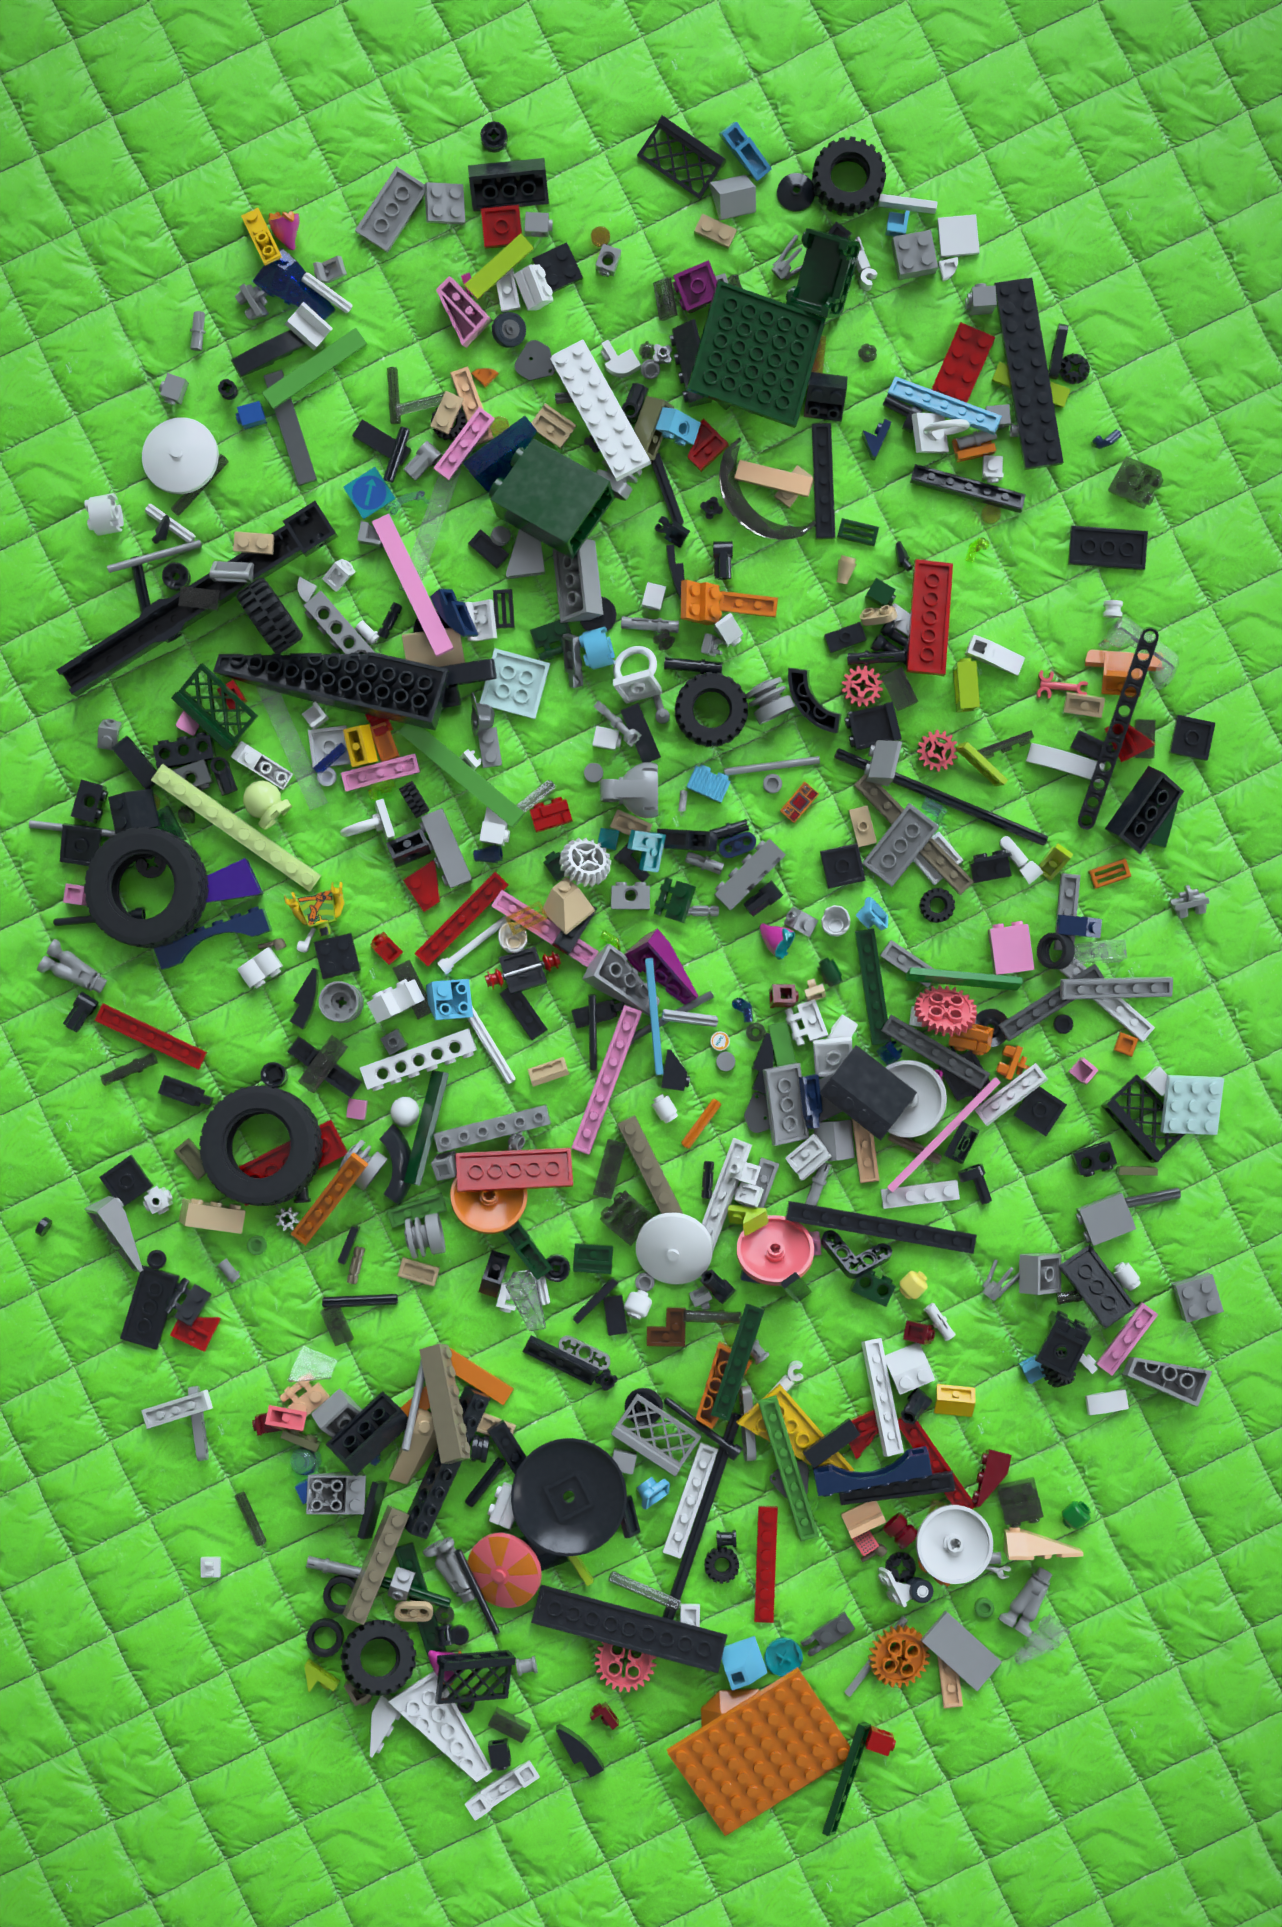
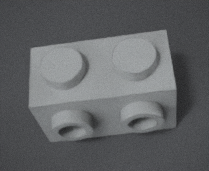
M980 283L972 287L970 293L967 294V298H965V309L969 310V316L993 313L997 305L996 286H986L985 283Z

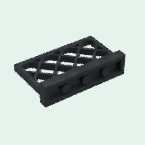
M663 115L637 154L643 161L698 199L702 198L709 187V183L713 181L719 170L726 163L724 157ZM659 129L666 133L667 141L656 143L655 136ZM670 143H681L683 152L672 154ZM668 144L670 155L659 157L657 146ZM655 147L656 158L648 159L643 155L647 148ZM686 154H697L699 163L688 165ZM684 155L685 166L675 168L673 157ZM671 158L672 168L666 170L661 168L660 160ZM711 164L715 169L712 174L704 176L702 165ZM700 166L701 177L690 179L689 168ZM686 169L688 179L678 180L675 171ZM702 179L703 188L697 193L692 189L691 181Z
M1138 1075L1131 1078L1109 1100H1106L1101 1105L1151 1163L1158 1162L1185 1135L1179 1133L1176 1137H1169V1133H1165V1136H1156V1125H1161V1122H1156L1157 1111L1163 1112L1164 1104ZM1135 1081L1140 1085V1094L1131 1093V1085ZM1120 1095L1127 1096V1107L1120 1106L1116 1102ZM1131 1096H1140V1107H1130ZM1144 1097H1150L1153 1100V1108H1144ZM1130 1109L1140 1110L1139 1121L1131 1119ZM1143 1110L1153 1111L1152 1122L1143 1121ZM1143 1124H1152V1135H1145ZM1156 1138L1165 1139V1147L1161 1151L1155 1146Z
M509 1650L437 1655L439 1671L435 1703L438 1705L508 1698L512 1665H515L516 1657ZM506 1666L505 1672L499 1677L495 1672L500 1667ZM483 1668H488L490 1671L481 1679L478 1673ZM466 1669H470L472 1673L463 1680L460 1674ZM444 1671L454 1672L447 1681L444 1680ZM494 1674L498 1679L489 1687L485 1682ZM477 1676L480 1681L471 1688L468 1683ZM458 1677L462 1683L453 1690L450 1684ZM502 1683L503 1693H494L493 1690ZM484 1684L488 1689L483 1694L477 1695L475 1692ZM465 1686L470 1689L465 1696L458 1695ZM449 1687L452 1693L446 1698H441L442 1692Z

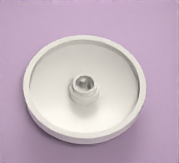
M173 418L159 424L148 435L142 450L143 468L148 478L158 488L172 494H188L203 487L215 473L219 460L218 446L214 436L203 424L189 418Z
M904 1060L888 1065L886 1068L917 1091L888 1132L900 1137H916L931 1131L942 1119L947 1103L946 1089L940 1076L931 1067L918 1061Z
M681 1213L657 1215L647 1221L638 1234L636 1241L638 1261L650 1276L668 1284L692 1282L699 1278L711 1263L713 1243L710 1234L699 1221Z
M946 1505L932 1511L921 1523L916 1536V1551L920 1563L931 1576L945 1583L961 1584L975 1579L986 1569L993 1553V1537L987 1522L976 1511L961 1505Z

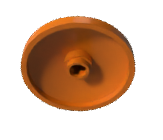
M455 1176L451 1186L450 1200L456 1217L467 1228L478 1233L496 1234L509 1229L521 1218L527 1204L528 1193L527 1189L457 1192V1176Z

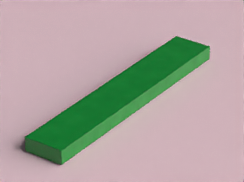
M911 967L905 974V981L1017 991L1023 984V978L1016 976Z

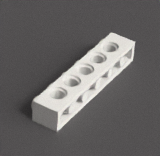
M468 1028L360 1067V1071L367 1089L372 1088L373 1091L384 1088V1083L390 1082L393 1085L401 1082V1077L408 1075L409 1078L420 1075V1070L426 1069L429 1072L437 1069V1064L444 1062L445 1065L456 1062L455 1058L461 1055L463 1059L473 1056V1051L477 1050L471 1031ZM453 1042L460 1044V1051L458 1053H453L450 1050V1045ZM436 1048L442 1051V1057L439 1060L434 1059L432 1056V1052ZM417 1055H421L424 1058L422 1066H417L414 1063V1058ZM398 1062H404L406 1065V1070L403 1073L398 1072L396 1069ZM381 1068L388 1071L386 1079H381L378 1076V1071Z

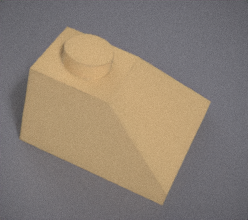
M567 877L551 889L542 909V913L565 934H568L595 912V909L579 887L572 881L570 882V879Z

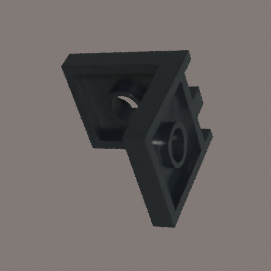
M1059 1310L1057 1313L1051 1311L1048 1317L1052 1327L1035 1357V1361L1071 1378L1091 1339V1335L1082 1321L1078 1319L1073 1321L1068 1318L1066 1313ZM1065 1347L1067 1349L1066 1354L1058 1356L1056 1354L1057 1348Z

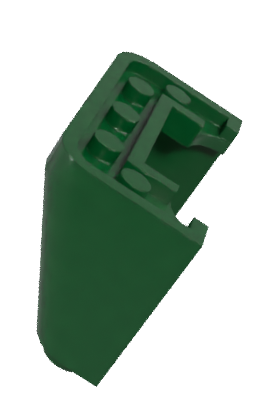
M806 228L801 239L803 246L807 248L797 286H793L787 291L786 304L826 318H838L844 309L860 251V242Z

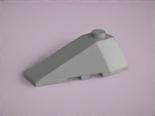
M108 1196L86 1207L85 1211L99 1229L102 1228L108 1233V1241L120 1248L118 1249L119 1254L132 1270L136 1272L143 1271L122 1201L119 1198Z

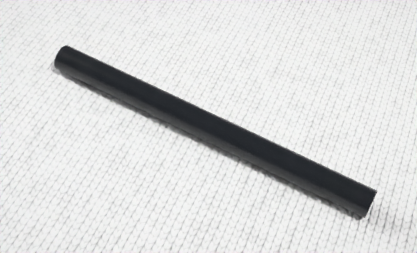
M458 1549L454 1553L493 1635H496L500 1630L462 1550Z

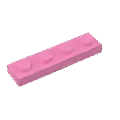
M479 407L433 469L450 481L494 422L495 418Z
M414 753L342 772L341 776L345 791L348 792L420 773L416 754Z
M1141 1302L1096 1364L1113 1376L1158 1314Z

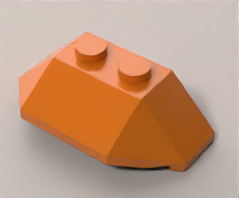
M758 1688L719 1690L701 1707L702 1727L760 1690Z

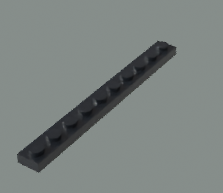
M788 1201L785 1220L971 1254H974L977 1237L976 1234L794 1201Z

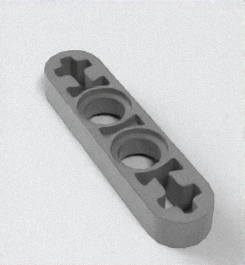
M199 1386L188 1387V1395L201 1392ZM199 1412L191 1415L196 1457L198 1461H204L209 1459L204 1414Z
M741 1386L739 1390L741 1416L753 1407L750 1386ZM741 1426L745 1461L756 1460L755 1433Z

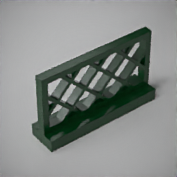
M203 663L197 667L180 690L171 697L226 751L237 745L238 740L258 717L252 709ZM201 671L207 675V682H199V673ZM189 685H195L196 696H191L186 691ZM200 685H208L209 696H201ZM212 685H218L221 688V695L213 696ZM222 698L223 709H215L214 699ZM226 698H231L235 701V709H227ZM201 699H209L210 709L202 707ZM215 712H223L224 722L216 720ZM228 712H236L237 722H228ZM240 712H246L251 717L248 722H241ZM229 725H237L238 734L235 737L229 732Z

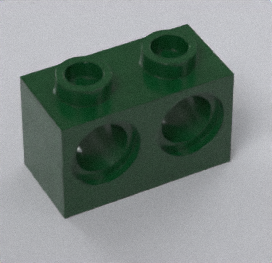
M871 1270L855 1278L850 1290L887 1307L896 1286L892 1283L893 1280L884 1275L880 1278L875 1275V1271ZM863 1277L870 1279V1283L866 1287L860 1285V1280ZM880 1285L887 1286V1292L883 1295L877 1292Z

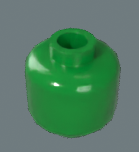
M1073 1501L1062 1511L1064 1518L1062 1522L1069 1529L1079 1530L1090 1520L1091 1511L1084 1502Z

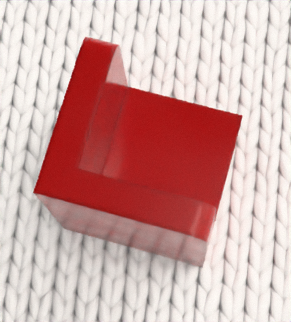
M232 680L225 684L244 703L247 702L236 681ZM218 688L217 691L221 695V688ZM226 698L229 709H235V701L231 698Z
M365 714L371 727L383 722L386 723V726L383 725L373 729L376 737L393 730L390 720Z

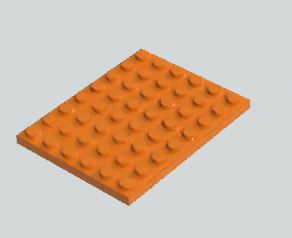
M797 1667L666 1750L726 1836L845 1762L851 1746Z

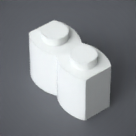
M268 947L237 970L249 988L255 987L257 989L266 983L264 979L269 976L273 978L281 973L280 968L283 965L271 947Z

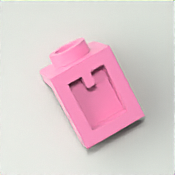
M66 884L63 902L87 906L84 886Z

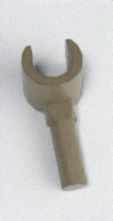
M279 938L268 943L258 944V948L275 946L278 951L285 948L286 944L284 939Z
M879 1543V1547L863 1556L861 1561L864 1562L876 1554L882 1558L887 1553V1548Z

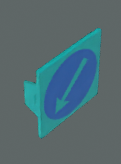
M376 467L343 486L363 519L396 499Z

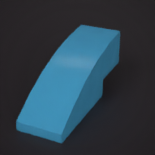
M733 122L719 133V136L733 155L756 181L772 170L750 137H747L737 122Z

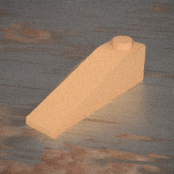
M1009 1526V1529H1004V1553L1008 1560H1034V1556L1051 1559L1053 1554L1061 1558L1083 1556V1551L1080 1548L1020 1529L1019 1526Z

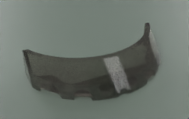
M739 437L723 454L719 472L721 494L731 515L737 518L738 522L747 530L769 539H794L802 537L812 530L817 524L815 521L811 522L808 526H784L769 521L750 506L742 494L738 480L734 478L742 439Z

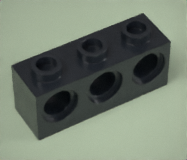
M207 733L195 734L196 738L188 739V736L176 738L177 741L169 742V740L158 741V745H153L157 769L162 764L172 768L192 764L203 759L206 761L216 758L213 738L207 735ZM202 742L208 744L205 752H200L199 745ZM186 745L189 748V752L187 755L182 756L180 749ZM165 749L170 751V756L167 759H163L161 756L162 751Z

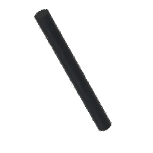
M590 994L588 995L590 1070L594 1071L597 1070L596 995Z

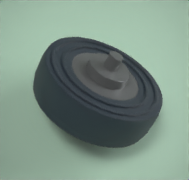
M505 312L498 315L492 324L493 338L503 347L512 348L519 345L526 336L524 320L513 312Z

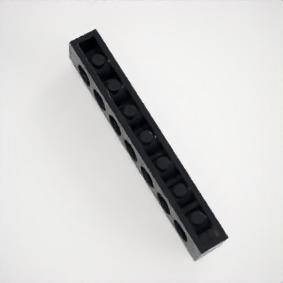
M465 1385L459 1402L463 1409L462 1418L467 1429V1442L470 1445L491 1398L482 1391ZM438 1447L409 1508V1518L404 1527L410 1534L427 1539L462 1463V1461L452 1464L441 1463Z

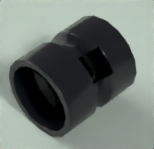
M270 1062L261 1069V1080L267 1086L281 1088L288 1081V1071L279 1063Z

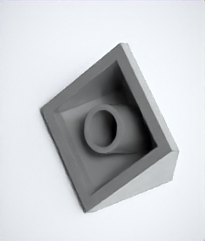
M746 175L709 183L719 220L756 212V186Z
M852 1120L819 1122L820 1128H815L814 1134L818 1136L829 1154L832 1155L827 1161L855 1158Z

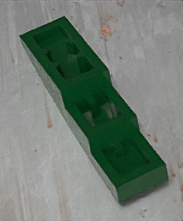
M519 1220L512 1227L503 1231L505 1237L536 1280L553 1269Z

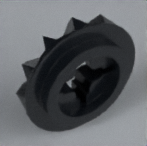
M1072 353L1062 359L1059 373L1065 382L1079 384L1088 377L1090 366L1087 359L1081 354ZM1071 364L1074 366L1081 364L1078 368L1079 374L1076 371L1068 373L1072 368Z
M144 857L136 861V868L142 876L155 878L165 871L166 863L159 857H155L154 862L158 867L151 866L148 869L149 863L144 859L151 860L154 857Z
M896 1552L888 1557L885 1569L892 1573L896 1582L902 1583L913 1578L916 1565L914 1559L909 1554ZM902 1560L903 1566L907 1569L902 1570V1573L899 1575L898 1569L895 1567L899 1566Z

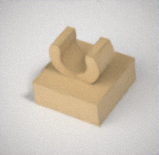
M815 979L807 981L809 989L804 990L807 1001L826 997L823 984L817 986Z

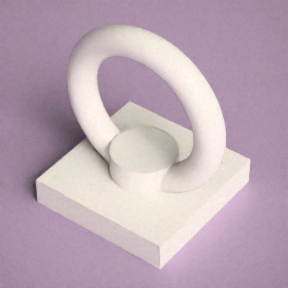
M935 413L912 414L916 453L944 454L949 452L947 435L967 430L970 426L969 422L964 419L945 420L944 416Z
M634 646L624 650L616 658L613 665L615 677L613 685L626 704L662 694L661 686L654 677L657 668L656 657L650 649L643 646ZM633 654H643L648 658V670L622 676L621 665L627 657Z
M380 799L375 802L374 806L377 814H373L372 819L343 828L340 831L341 836L348 837L376 828V831H383L386 841L394 839L395 834L384 800Z

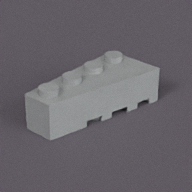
M769 839L766 843L762 840L755 847L757 852L753 856L748 854L742 861L744 865L739 870L735 868L728 875L730 879L726 883L722 881L715 888L717 892L714 895L730 911L785 857L786 854L772 840Z
M1129 1357L1122 1375L1186 1404L1198 1407L1212 1371Z

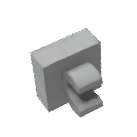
M705 634L701 653L710 657H715L716 654L722 655L723 652L717 650L719 644L725 645V642L714 635Z
M705 1286L689 1293L695 1307L701 1305L704 1311L711 1308L708 1301L712 1299L709 1289Z

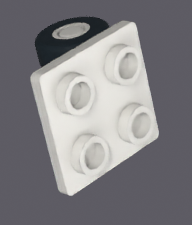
M883 1567L878 1568L880 1573L878 1578L882 1585H886L888 1589L886 1593L889 1600L896 1605L906 1607V1602L911 1599L918 1603H926L932 1598L933 1586L927 1580L913 1577L906 1584L896 1582L889 1570Z

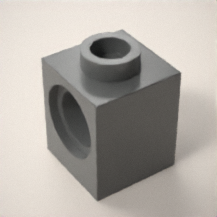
M399 1028L380 1038L389 1055L408 1045Z

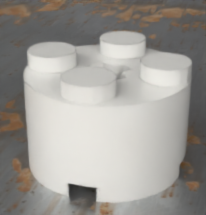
M114 493L90 497L89 500H85V508L90 518L87 520L88 528L90 531L94 530L98 536L123 530L120 528L124 525L121 505H116L115 500H118Z

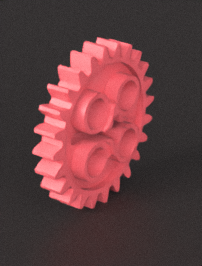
M941 985L938 986V989L931 986L930 991L925 989L924 993L920 992L919 997L916 998L914 1016L918 1017L917 1022H922V1027L928 1026L927 1031L933 1029L935 1034L942 1032V1036H945L946 1033H949L952 1037L954 1032L960 1035L961 1031L966 1033L967 1028H972V1024H975L977 1016V1006L973 1005V999L969 1000V994L963 996V990L956 992V987L950 990L948 985L945 989Z
M602 1642L604 1646H597L601 1653H595V1657L600 1659L595 1661L594 1664L600 1665L596 1672L603 1673L600 1680L606 1678V1686L612 1683L613 1690L616 1686H619L620 1692H622L623 1687H626L627 1692H630L631 1686L638 1690L637 1684L644 1687L643 1680L650 1681L648 1674H654L651 1667H656L657 1665L652 1660L657 1657L644 1653L636 1657L629 1650L628 1659L631 1661L626 1665L625 1677H622L624 1661L621 1658L624 1657L626 1649L623 1648L622 1653L617 1654L613 1651V1645ZM612 1663L618 1664L620 1671L613 1673L610 1670V1665ZM635 1666L638 1668L639 1674L632 1676L629 1674L628 1669Z

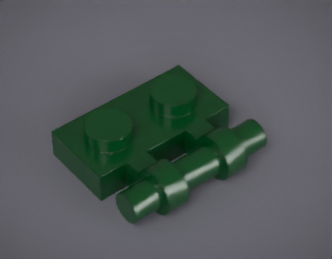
M560 620L530 630L536 649L541 647L545 649L544 652L538 654L540 661L545 659L551 660L554 658L553 656L562 654V636L567 633L572 634L568 622L561 623ZM560 641L561 646L550 649L549 644Z
M665 877L664 883L660 886L661 893L658 901L656 900L654 905L656 906L654 914L661 916L663 909H666V918L685 923L696 887L676 881L673 888L671 887L673 879ZM668 893H672L670 903H665Z

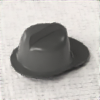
M471 693V725L474 736H477L479 731L488 730L493 726L495 714L491 706L476 703L475 696Z

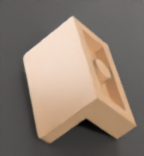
M877 1501L862 1503L841 1514L851 1538L886 1523Z

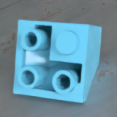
M469 979L434 981L426 985L428 1005L435 1020L473 1017Z
M755 1636L724 1647L722 1662L732 1690L747 1686L768 1673Z

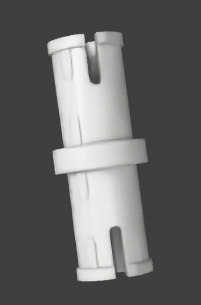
M931 1303L924 1308L933 1321L932 1325L934 1328L937 1327L945 1341L950 1340L956 1335L947 1323V1318L942 1316L935 1303Z

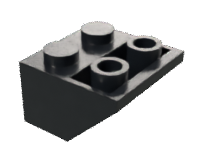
M811 372L807 386L804 417L842 422L848 376Z

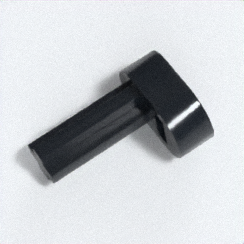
M887 395L883 406L907 417L902 429L912 433V414L922 413L923 409L915 405L911 407Z
M627 843L614 856V859L620 865L623 863L641 882H644L650 874L639 869L640 864L631 856L635 850L628 849Z
M976 1164L957 1172L960 1182L973 1179L981 1204H987L992 1201L984 1178L986 1172L983 1164Z

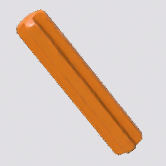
M712 1099L682 1140L681 1144L689 1149L720 1108L721 1103Z

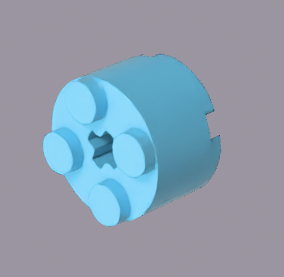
M606 627L583 632L582 636H579L581 647H584L586 654H584L585 664L592 668V670L615 664V660L611 659L615 658L611 639L606 637L605 632H608Z

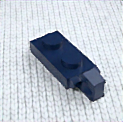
M812 1074L799 1077L802 1111L806 1126L809 1129L820 1128L819 1117L823 1109L821 1094L819 1093V1075Z

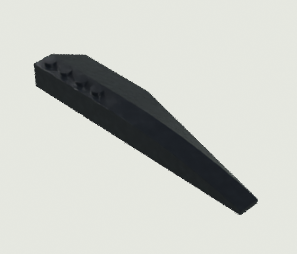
M370 652L368 654H219L213 672L297 698L436 731L449 670Z

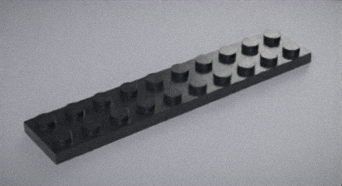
M1033 278L996 282L994 285L996 286L997 309L1024 470L1062 465L1064 462Z
M541 1585L531 1623L714 1673L719 1672L727 1634Z

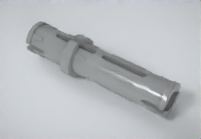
M622 616L621 628L657 631V633H661V631L678 633L679 621L662 620V618L648 619Z
M825 1162L817 1169L815 1177H812L813 1183L805 1204L817 1205L823 1186L827 1184L826 1178L832 1166L831 1164Z
M310 1555L306 1564V1568L320 1570L325 1574L329 1572L356 1579L361 1571V1567L330 1561V1558L325 1560Z

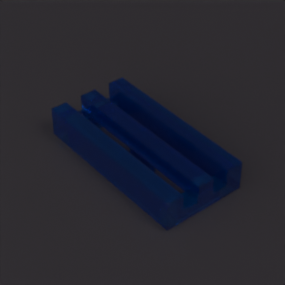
M340 743L313 767L316 773L321 775L347 751L346 746Z

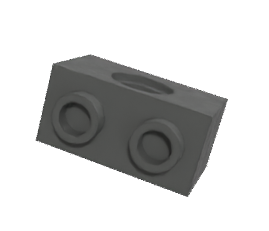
M204 759L172 770L185 780H187L190 774H194L196 781L192 785L199 788V790L210 788V784L214 783L208 763Z

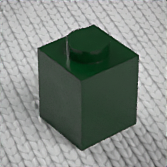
M876 578L865 597L881 607L887 604L891 606L896 598L894 595L896 589Z

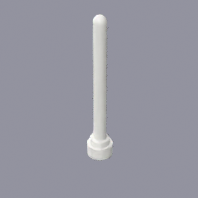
M506 915L449 959L448 957L446 959L442 958L437 962L447 975L452 971L457 961L512 919Z

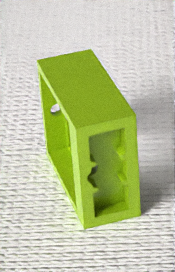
M971 658L959 659L960 661H957L953 666L956 712L976 711L980 708L976 661H971Z

